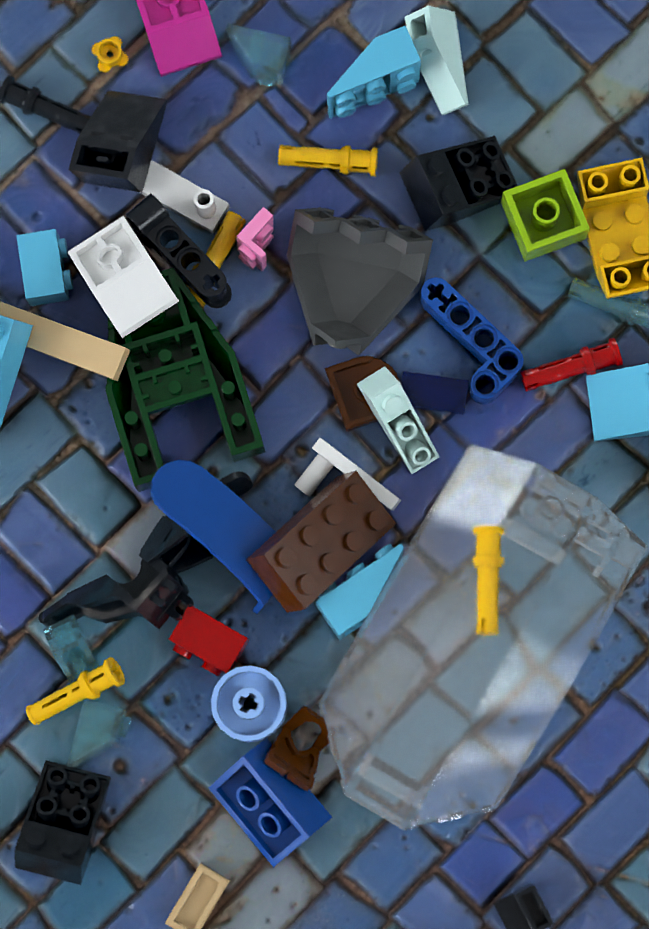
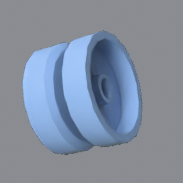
M252 665L236 667L224 674L215 685L211 698L212 715L219 728L231 738L247 743L263 741L274 735L284 723L288 709L286 692L279 680L266 669ZM249 698L254 699V702L257 703L256 709L245 710L244 702Z

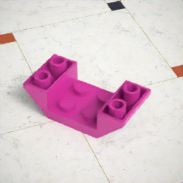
M136 0L161 77L222 57L205 0Z

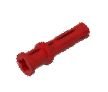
M613 337L609 339L608 343L592 348L584 346L579 350V353L535 368L522 370L520 375L524 389L528 392L537 387L555 383L583 373L593 375L596 374L597 370L612 365L620 367L623 366V361L618 344Z

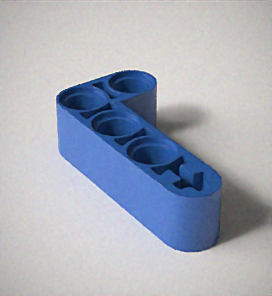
M438 277L428 279L421 289V305L425 311L483 364L471 378L469 394L473 401L478 404H489L519 375L523 366V355L510 340L447 281ZM430 291L434 294L438 291L442 292L441 300L438 298L430 300ZM444 304L448 306L445 313L442 312ZM460 311L467 315L468 322L458 325L451 320L450 316L454 312ZM479 334H486L492 339V345L485 348L480 347L475 343L474 338ZM505 356L511 357L516 362V368L509 371L504 370L498 361ZM479 380H488L493 385L494 390L489 394H482L478 392L475 384Z

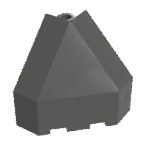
M327 208L295 209L287 259L313 346L328 344L337 349L348 348L359 356L422 288L433 239L409 226L399 224L398 230H393L380 226V220L359 215H353L352 219L334 217V210Z

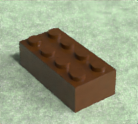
M352 471L337 476L246 560L287 613L304 610L382 538L396 522L359 473Z

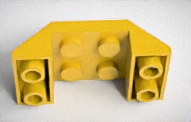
M643 158L577 171L580 206L590 228L587 235L588 245L596 277L606 298L610 299L648 291L649 204L647 194L649 192V183Z

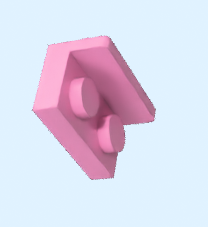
M264 207L237 235V248L240 252L238 257L252 270L255 266L261 271L267 267L266 253L263 249L274 237L271 234L274 230L273 215Z

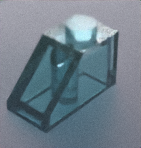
M227 24V40L250 77L254 78L259 84L274 86L275 83L283 85L292 50L291 38Z
M74 614L43 629L51 653L70 684L78 680L77 678L81 672L85 670L92 671L101 666Z
M84 699L67 766L79 768L117 745L121 737L126 738L131 718L126 717L127 710Z

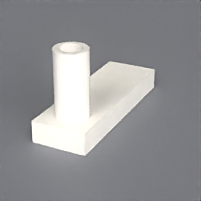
M151 160L141 194L144 196H148L150 193L153 194L164 207L214 234L230 207L229 203L213 195L209 190L195 185Z
M319 438L312 447L318 453L294 484L299 490L310 497L333 466H335L344 474L357 471L377 499L390 510L394 511L401 502V499L322 438Z

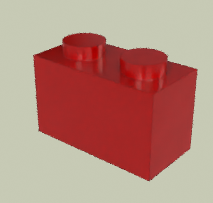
M188 606L182 615V620L178 622L168 639L175 644L172 650L189 660L192 655L202 659L204 663L201 667L218 677L221 672L228 673L233 670L249 639L199 609Z

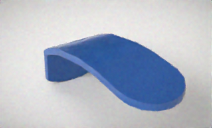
M186 460L166 463L157 470L151 481L150 493L154 504L208 549L242 582L258 601L252 609L255 614H258L273 597V594L246 559L276 532L248 504L202 466Z

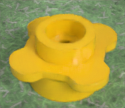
M117 36L103 39L92 46V53L97 56L99 61L98 69L103 73L109 72L113 67L118 65L123 67L128 63V55L123 53L121 48L122 40ZM112 52L113 56L108 57L107 53Z

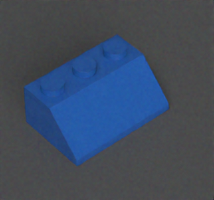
M266 738L243 755L209 789L269 863L275 867L327 823L332 816L310 790L304 791L288 780L287 775L282 776L264 763L266 754L272 745Z

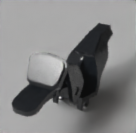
M240 471L233 472L219 480L238 497L247 493L253 486L250 477L245 472ZM167 515L162 516L140 551L139 556L142 558L141 568L134 580L124 584L118 583L106 574L67 593L62 599L41 612L38 619L50 630H59L82 616L103 623L140 616L160 629L170 616L176 621L182 620V615L176 612V608L181 602H185L189 607L194 605L193 599L187 595L189 593L187 585L177 573L189 570L212 559L213 554Z

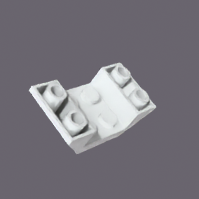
M124 216L119 217L68 250V254L122 338L179 302Z

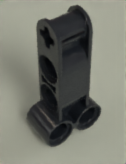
M150 193L125 215L133 226L134 233L150 250L154 249L171 268L173 267L181 279L206 305L217 309L229 303L232 291L224 273L169 217L168 211L153 194ZM178 240L176 246L165 248L168 242ZM193 262L200 263L196 269L186 270L189 264Z

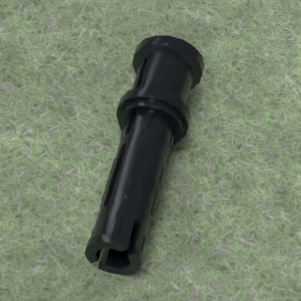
M10 75L6 77L0 88L1 104L7 102L22 109L23 114H37L79 134L91 118L89 115H85L42 95V91L37 87L29 88L16 82L15 78Z

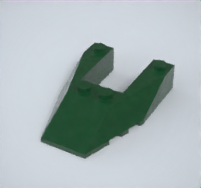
M173 267L160 271L179 302L123 338L108 317V341L130 350L118 382L107 378L105 391L134 487L138 492L150 489L151 481L157 470L165 465L150 414L213 395L233 461L237 462L266 452L234 350L229 346Z

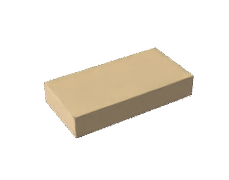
M200 863L165 924L173 929H202L230 880Z

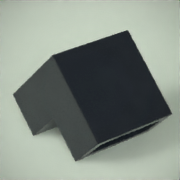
M532 883L493 903L506 929H547L554 925L536 887Z

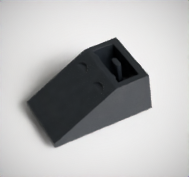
M108 90L77 138L68 170L83 183L142 193L168 100Z
M495 136L417 155L399 172L425 231L455 223L501 203L504 191L518 186Z
M46 760L14 849L15 868L81 885L93 849L111 777Z

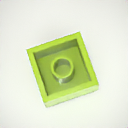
M566 169L506 190L502 194L501 205L525 262L586 239L590 228Z

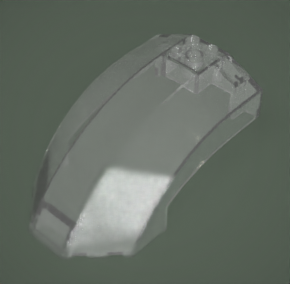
M470 444L394 569L318 703L321 717H324L327 727V737L334 761L337 762L340 772V782L344 795L404 831L418 828L419 825L440 823L462 818L467 814L496 810L576 678L648 546L597 497L538 463ZM500 526L505 528V534L501 536V556L504 558V564L502 568H499V635H492V633L491 635L476 634L478 568H475L472 563V558L476 556V535L473 534V527Z

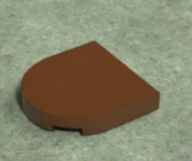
M360 356L325 368L346 432L378 421L357 383L384 366L399 381L395 370L386 362L371 356Z

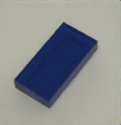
M403 371L401 386L413 408L464 415L469 380Z

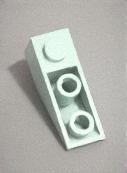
M428 5L405 16L406 28L421 59L420 71L441 114L446 115L467 106L468 98L455 12Z
M385 366L357 383L370 409L411 474L439 458L400 382Z

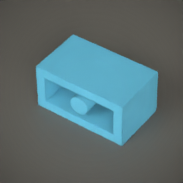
M56 229L16 235L25 298L29 305L36 306L69 300L68 290L73 289L71 271L65 270L63 258L69 257L66 239H60Z

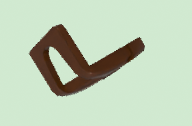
M302 706L282 726L266 754L264 763L282 776L287 775L288 780L304 791H309L314 784L315 777L313 776L317 772L320 752L338 735L339 730L308 707ZM305 722L318 724L321 732L311 748L302 751L297 750L292 740L291 731Z

